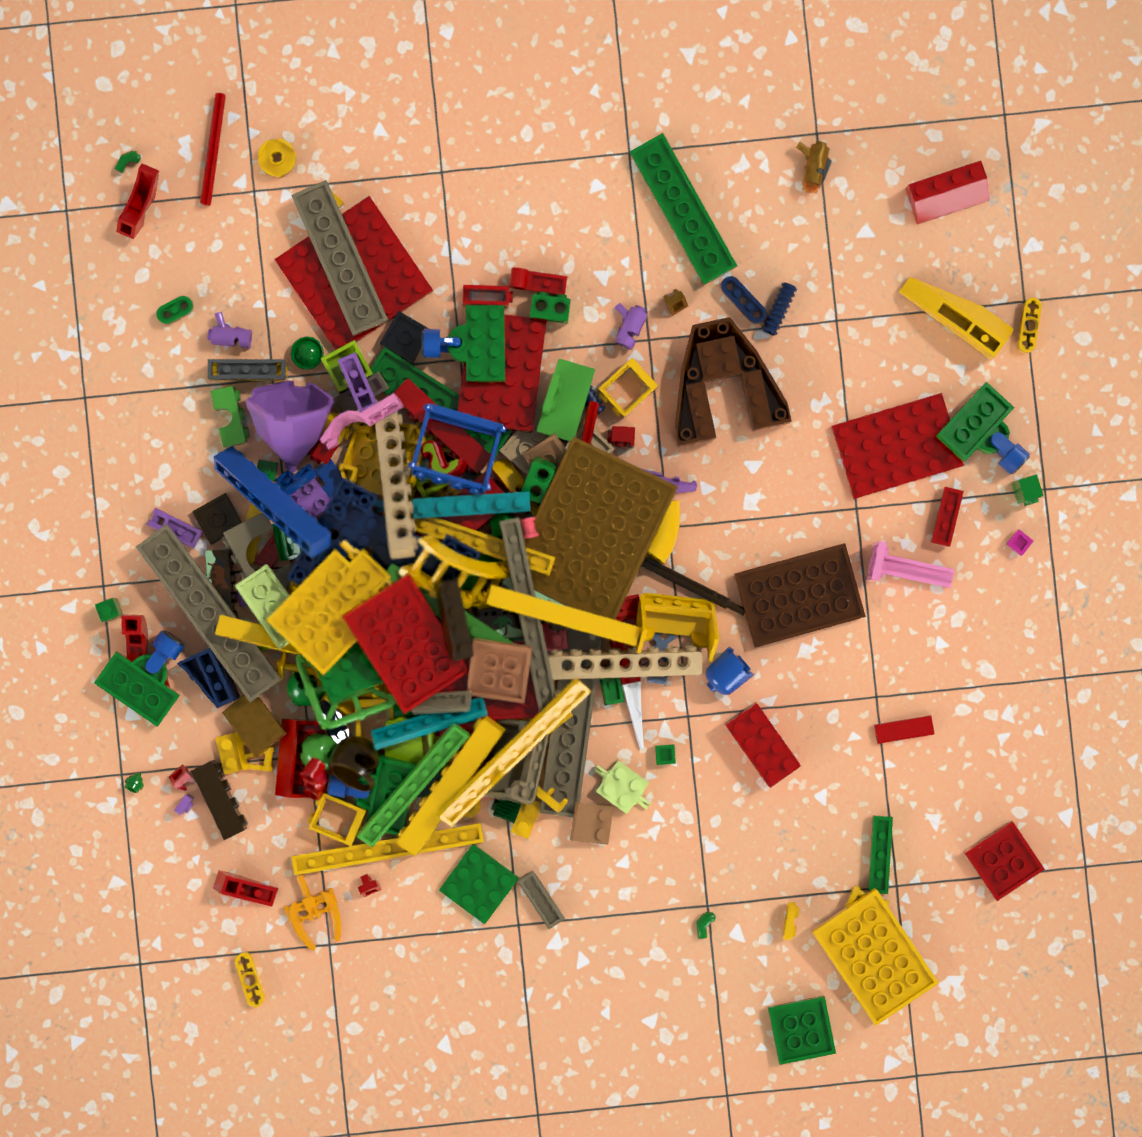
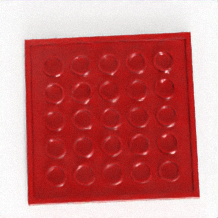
M370 196L342 213L389 321L396 317L399 311H405L433 292V289ZM309 236L274 259L335 350L354 340L356 343L385 324L383 323L353 336Z

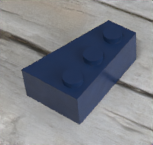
M210 648L177 663L180 668L182 667L187 672L190 679L196 682L201 691L217 708L240 698L232 677Z

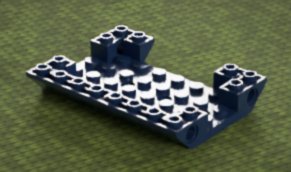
M343 477L317 521L323 528L325 527L328 530L336 529L339 532V536L337 538H330V547L313 558L302 549L287 579L301 585L334 550L350 563L352 560L348 557L349 554L340 546L344 540L360 552L366 547L373 550L371 557L385 571L388 570L392 563L398 567L411 563L414 564L425 547L418 542L422 537L412 532L413 537L417 538L418 549H414L415 556L391 559L386 518L371 510L378 496ZM402 533L399 534L398 537L404 538L407 534ZM448 534L440 542L454 552L473 560H477L481 554L478 550ZM430 553L421 570L430 577H433L443 560ZM449 565L439 581L449 578L457 579L462 570Z

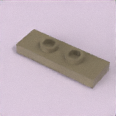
M470 691L436 693L413 708L412 712L413 714L470 711L472 694Z
M534 870L517 880L548 929H551L565 919Z

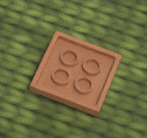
M474 638V656L471 657L467 691H470L472 696L525 703L532 646Z

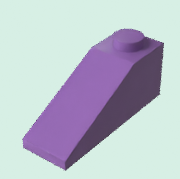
M356 353L338 359L359 412L361 413L377 403Z

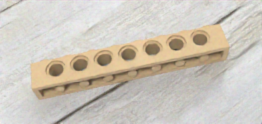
M398 411L375 423L391 559L415 556L414 549H418L417 538L412 535V531H416L414 519L410 518V513L414 512L412 501H408V496L411 495L410 484H406V478H409V470L407 466H404V460H407L406 449H402V443H405L404 431L400 432L403 419L402 414H398ZM389 428H393V429H394V430L391 431V432H387V431H386V430L389 429ZM389 446H396L394 449H388ZM392 463H398L395 467L390 466ZM395 480L400 481L399 484H392ZM396 498H402V501L394 502ZM398 516H404L402 520L396 519ZM399 534H407L404 538L398 537Z
M693 645L685 646V649H678L677 646H667L666 649L647 647V650H642L641 653H637L636 647H630L625 651H620V648H609V651H601V649L594 648L589 649V652L572 649L570 652L562 653V650H551V653H547L553 680L702 675V651ZM685 656L686 661L683 664H678L677 659ZM667 657L665 664H658L659 658ZM628 658L629 663L626 666L619 665L621 659ZM641 658H648L647 664L639 665ZM585 659L591 661L588 667H582L581 662ZM603 659L610 660L609 665L605 667L600 666V662ZM564 660L571 661V665L568 668L561 666Z

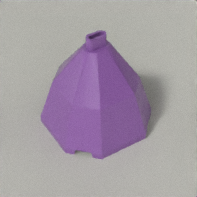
M288 380L254 388L252 390V397H248L246 400L247 408L258 435L285 463V468L290 472L297 471V465L318 442L334 403V397L314 383H307L306 387L295 386L294 381Z

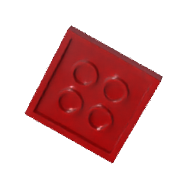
M1010 821L964 852L996 901H999L1045 870L1013 821Z

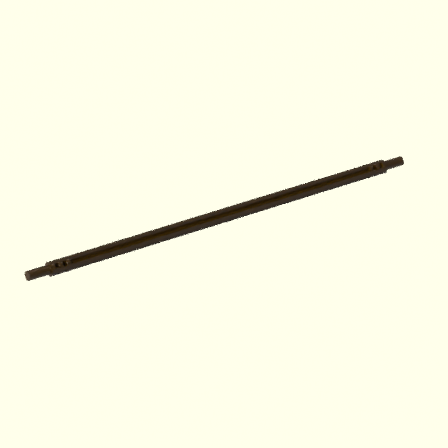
M444 454L447 463L456 460ZM465 469L462 476L475 481L483 473L476 474L474 472L471 474ZM493 479L505 493H510L503 483ZM647 556L645 557L641 565L642 567L724 609L727 607L744 616V608L730 601V598Z

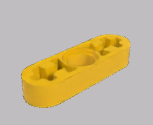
M1034 297L1026 300L1022 308L1017 347L1022 353H1030L1036 347L1042 304L1039 299ZM1034 302V306H1037V309L1033 310L1032 316L1026 317V314L1029 315L1031 311L1028 305ZM1027 320L1033 321L1035 325L1032 331H1028L1024 327ZM1033 334V337L1030 336L1028 339V343L1031 346L1025 349L1022 342L1026 341L1027 335Z
M242 952L235 959L238 975L247 1003L251 1007H259L265 1001L263 987L253 956L248 952ZM242 956L245 959H249L247 968L252 967V970L246 971L244 974L242 971L245 970V965L239 962ZM251 974L255 977L253 985H248L245 982L246 975ZM258 986V989H255L256 995L261 997L258 1003L255 1000H251L254 994L252 990L248 992V989Z

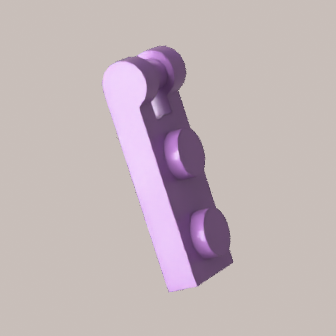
M155 508L153 511L154 515L147 525L159 530L168 524L182 543L195 549L203 531ZM161 517L165 519L162 526L158 524Z

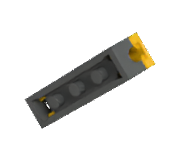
M208 359V379L211 381H287L288 362L285 359Z

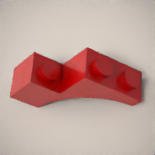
M143 163L139 166L132 193L118 218L117 233L134 239L142 229L145 212L156 196L159 170Z

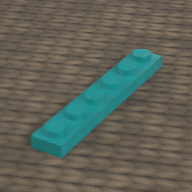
M529 492L412 499L414 518L530 511Z
M478 697L471 700L470 711L423 714L372 730L371 734L375 749L377 750L449 728L453 722L458 725L488 716L484 698Z

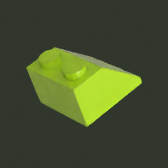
M355 340L321 358L340 394L350 388L338 359L356 353L366 378L373 375Z

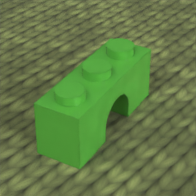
M234 386L210 391L214 410H229L232 415L231 423L226 427L219 428L223 447L229 448L230 446L247 444V438H250L248 427H244L243 423L246 417L244 409H240L239 401H241L239 389L236 390Z

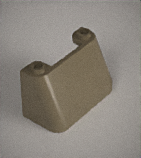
M497 719V723L506 730L495 745L492 759L529 722ZM548 734L484 796L523 804L533 803L539 784Z

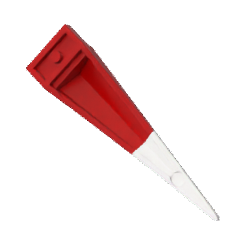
M639 594L626 596L615 619L616 621L636 626ZM609 639L611 648H620V651L636 647ZM621 659L619 665L626 666L629 663V659ZM619 677L638 746L641 750L644 748L641 677Z

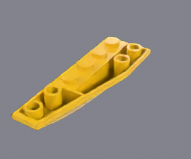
M911 276L899 291L901 295L990 360L996 357L1014 330L985 307Z

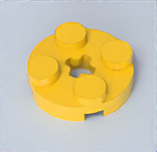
M281 138L267 140L259 148L258 162L261 169L267 175L282 178L288 175L295 167L297 155L288 141ZM280 153L282 160L276 163L273 162L274 158L272 156Z

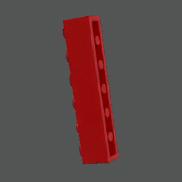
M409 378L394 392L401 400L403 406L410 411L407 415L415 422L419 420L423 423L426 412L423 409L424 404L428 405V403L437 405ZM428 418L425 431L429 435L433 433L438 437L435 441L443 448L447 446L452 451L449 454L455 459L463 458L466 461V469L471 474L474 472L479 474L486 467L490 454L464 429Z

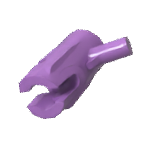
M619 303L615 309L623 316V325L619 327L615 342L622 347L632 350L636 343L632 336L638 337L640 335L639 333L648 314L645 313L646 309L641 306L635 305V307H631L628 311Z
M222 312L215 313L218 326H213L212 329H209L207 337L211 341V345L235 347L239 340L241 348L250 349L252 331L238 326L231 328L230 325L225 324Z

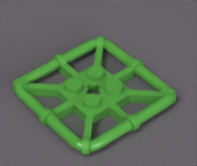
M298 654L296 657L297 668L306 690L304 693L309 698L316 719L324 730L336 728L359 719L362 721L367 716L384 711L397 704L392 694L389 695L372 687L332 704L326 718H324L316 694L325 692L323 685L313 688L305 665L316 668L302 654ZM370 693L386 700V702L362 710L357 697ZM352 699L357 712L331 721L338 705Z

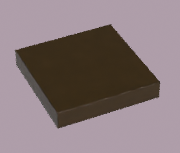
M227 493L192 511L210 545L222 540L221 538L224 537L222 533L243 523Z

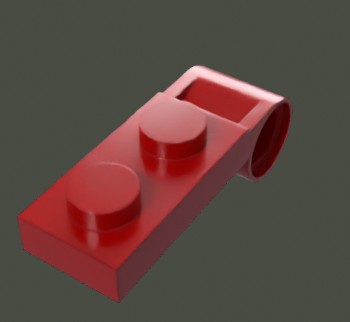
M512 267L509 287L532 292L565 295L568 276Z

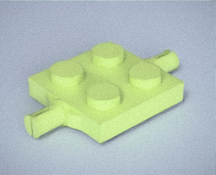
M619 760L608 771L597 765V769L593 772L601 776L602 781L595 792L626 814L637 803L647 810L651 803L644 799L642 795L649 784L648 781Z

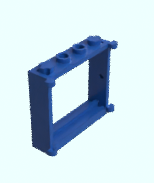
M428 403V405L424 404L423 409L426 412L412 462H408L407 467H410L409 473L413 474L415 478L424 479L425 477L432 479L431 481L436 484H449L454 489H467L475 495L484 494L486 489L490 490L491 485L488 484L499 439L501 432H506L507 428L503 424L431 403ZM428 418L495 437L483 484L416 466Z

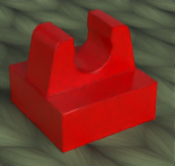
M183 764L169 776L172 785L177 790L185 791L187 790L184 785L185 782L190 781L192 784L195 782L188 768Z
M365 874L360 877L363 885L359 886L358 889L363 897L382 890L377 880L372 881L370 875Z

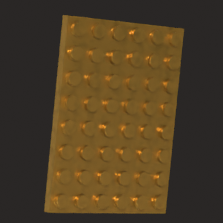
M573 437L535 516L536 520L534 523L536 533H539V536L524 539L525 547L556 557L550 576L530 569L534 590L568 607L615 620L679 486Z

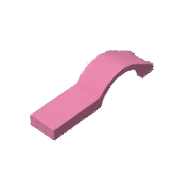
M393 393L361 413L358 411L341 413L333 419L320 440L322 444L327 443L326 446L330 450L338 445L339 435L347 425L353 422H363L372 426L404 406L401 400Z

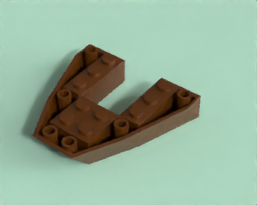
M730 317L692 325L681 367L675 421L678 447L717 438L705 383L741 376L752 432L792 422L788 402L757 350Z

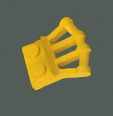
M237 732L215 738L225 775L246 769L273 771V766H271L274 752L273 747H270L263 753L265 754L264 765L248 763V758L255 756L252 752L246 754L244 747L246 744Z

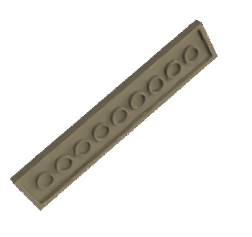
M168 524L136 546L249 702H252L282 680L256 644L215 635L220 615L238 618Z
M566 627L569 648L562 649V653L570 652L572 649H580L582 652H589V649L594 648L601 649L603 637ZM585 659L581 662V666L588 667L591 661ZM564 660L561 666L568 668L571 665V661ZM597 678L579 679L591 692L571 711L573 716L550 734L543 790L548 792L553 787L555 792L551 796L559 803L566 798L568 803L559 813L541 800L540 813L573 817L575 802H580ZM559 679L556 693L559 695L574 679Z

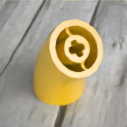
M672 500L647 552L648 556L665 565L670 557L679 533V500Z

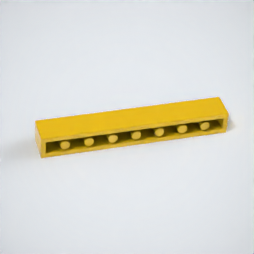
M488 716L483 720L480 718L473 727L476 730L472 735L469 734V737L463 743L465 745L461 751L458 749L451 758L454 760L451 766L447 765L441 772L442 779L435 781L430 788L432 791L430 796H425L420 802L421 809L419 812L415 811L408 820L411 822L407 828L404 826L399 832L398 836L400 839L397 844L412 855L417 856L442 822L437 812L472 779L506 729Z

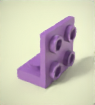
M313 478L290 495L295 503L301 505L305 512L313 517L322 512L330 500L316 481V478Z

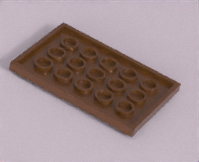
M845 543L734 574L754 648L866 617Z

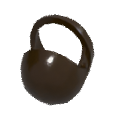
M360 736L347 737L335 746L328 768L335 778L355 790L368 792L373 789L375 782L366 770L378 767L380 756L378 750L375 749L374 743L369 739ZM359 774L367 780L369 785L361 784L358 781Z

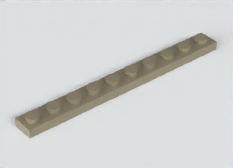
M519 518L500 521L499 524L513 590L536 597ZM518 613L524 643L527 646H532L530 671L540 713L556 698L541 620Z

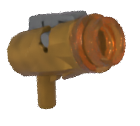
M821 141L811 144V148L799 142L796 148L805 154L807 161L806 166L804 165L802 190L809 193H817L824 183L832 162L828 158L830 148L827 147V143Z

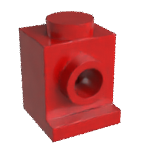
M612 426V431L608 430L607 441L615 443L617 447H626V444H630V448H634L635 427Z

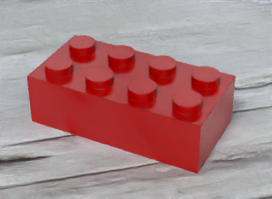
M754 702L724 724L769 788L801 767V764L757 702Z

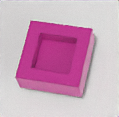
M1017 529L1006 545L1020 556H1023L1034 540L1020 529Z

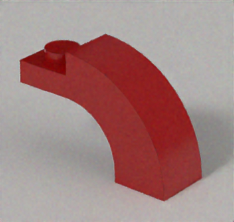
M121 615L122 634L126 637L127 658L133 662L137 657L147 654L148 629L144 615Z

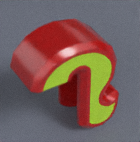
M427 440L421 447V454L429 461L428 466L430 470L458 478L464 473L467 467L466 461L463 458H458L447 463L441 445L435 441Z

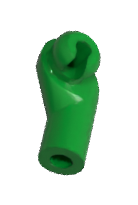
M133 150L122 154L114 169L123 173L128 163H139L141 155Z
M705 912L697 920L698 939L707 938L706 927L716 919L713 912Z

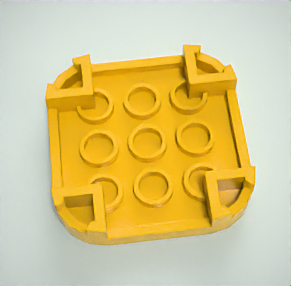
M355 422L352 427L354 432L343 464L340 463L339 471L342 478L345 477L377 496L383 497L375 424L369 426L363 422ZM403 423L400 426V432L404 431L405 443H402V449H406L407 460H404V466H407L408 462H412L420 434V429L412 423L410 425ZM389 428V429H387L386 431H387V432H391V431H393L394 429H393V428ZM425 435L423 436L421 447L427 441ZM389 446L388 449H394L396 446ZM421 447L416 462V466L420 467L424 459V457L421 454ZM392 463L390 466L395 467L398 463ZM409 473V478H406V484H410L412 492L417 478ZM395 480L392 482V484L400 483L399 480Z

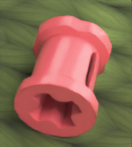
M535 517L520 520L523 539L539 536V533H536Z

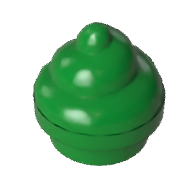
M141 773L130 775L125 780L126 784L124 787L133 793H139L144 787Z

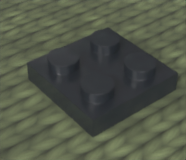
M399 311L381 340L380 345L413 364L422 350V331L429 328Z

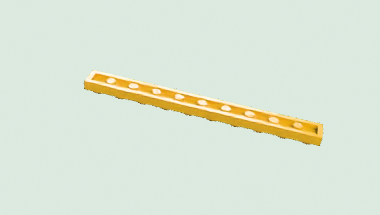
M575 678L437 812L438 817L452 827L591 692L589 688L579 679Z
M481 823L435 830L420 853L484 842ZM400 837L379 840L373 847L362 843L291 856L295 876L412 854L397 844Z

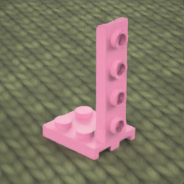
M873 542L874 547L869 561L870 566L866 580L879 581L880 577L883 578V575L886 574L951 588L955 569L888 555L889 547H886L887 542Z

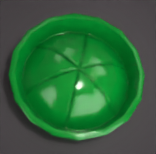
M306 336L294 342L290 354L296 366L309 370L321 363L324 350L317 339Z

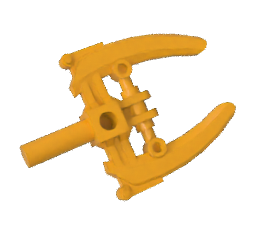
M304 875L296 876L304 898L299 903L297 901L293 902L289 907L285 905L284 910L300 940L310 950L315 951L316 945L309 938L302 922L306 919L314 921V917L319 919L322 913L330 912L334 939L337 942L340 941L341 917L333 888H329L327 892L321 891L319 892L320 895L317 896L311 895ZM323 902L326 903L325 908H323V909H318V908H317L319 904H321V903H323ZM303 910L308 912L305 916H299L298 912Z

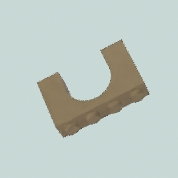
M263 513L222 533L224 537L221 539L225 547H230L233 552L230 556L234 564H239L242 569L239 573L243 580L256 572L251 568L246 558L248 545L254 538L273 529L270 520ZM292 562L273 572L284 588L288 587L291 580L287 579V576L293 566Z

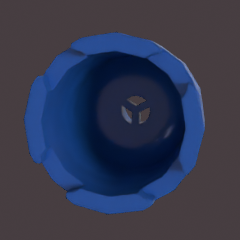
M730 646L706 669L705 674L709 681L706 685L713 693L718 691L722 695H730L755 675L750 671L751 668L740 656H736L733 653L734 649Z

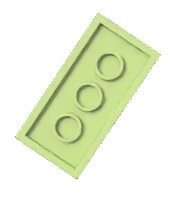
M266 564L236 584L235 588L278 649H281L289 642L266 620L289 597V594Z

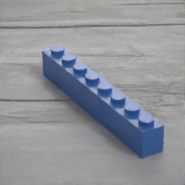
M230 446L213 456L215 470L311 558L330 547L331 534L329 530L325 527L323 528L315 517L305 512L301 505L295 503L289 494H285L277 483H273L264 472L256 468L252 461L247 460L241 451H237L233 446Z

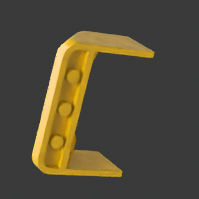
M643 593L640 596L636 626L641 627L636 644L637 653H641L644 641H650L654 638L655 632L691 636V641L695 646L707 648L708 659L713 662L720 638L715 605L705 599Z

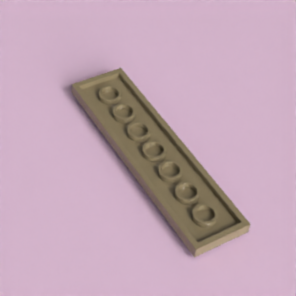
M327 180L291 195L353 336L389 321Z

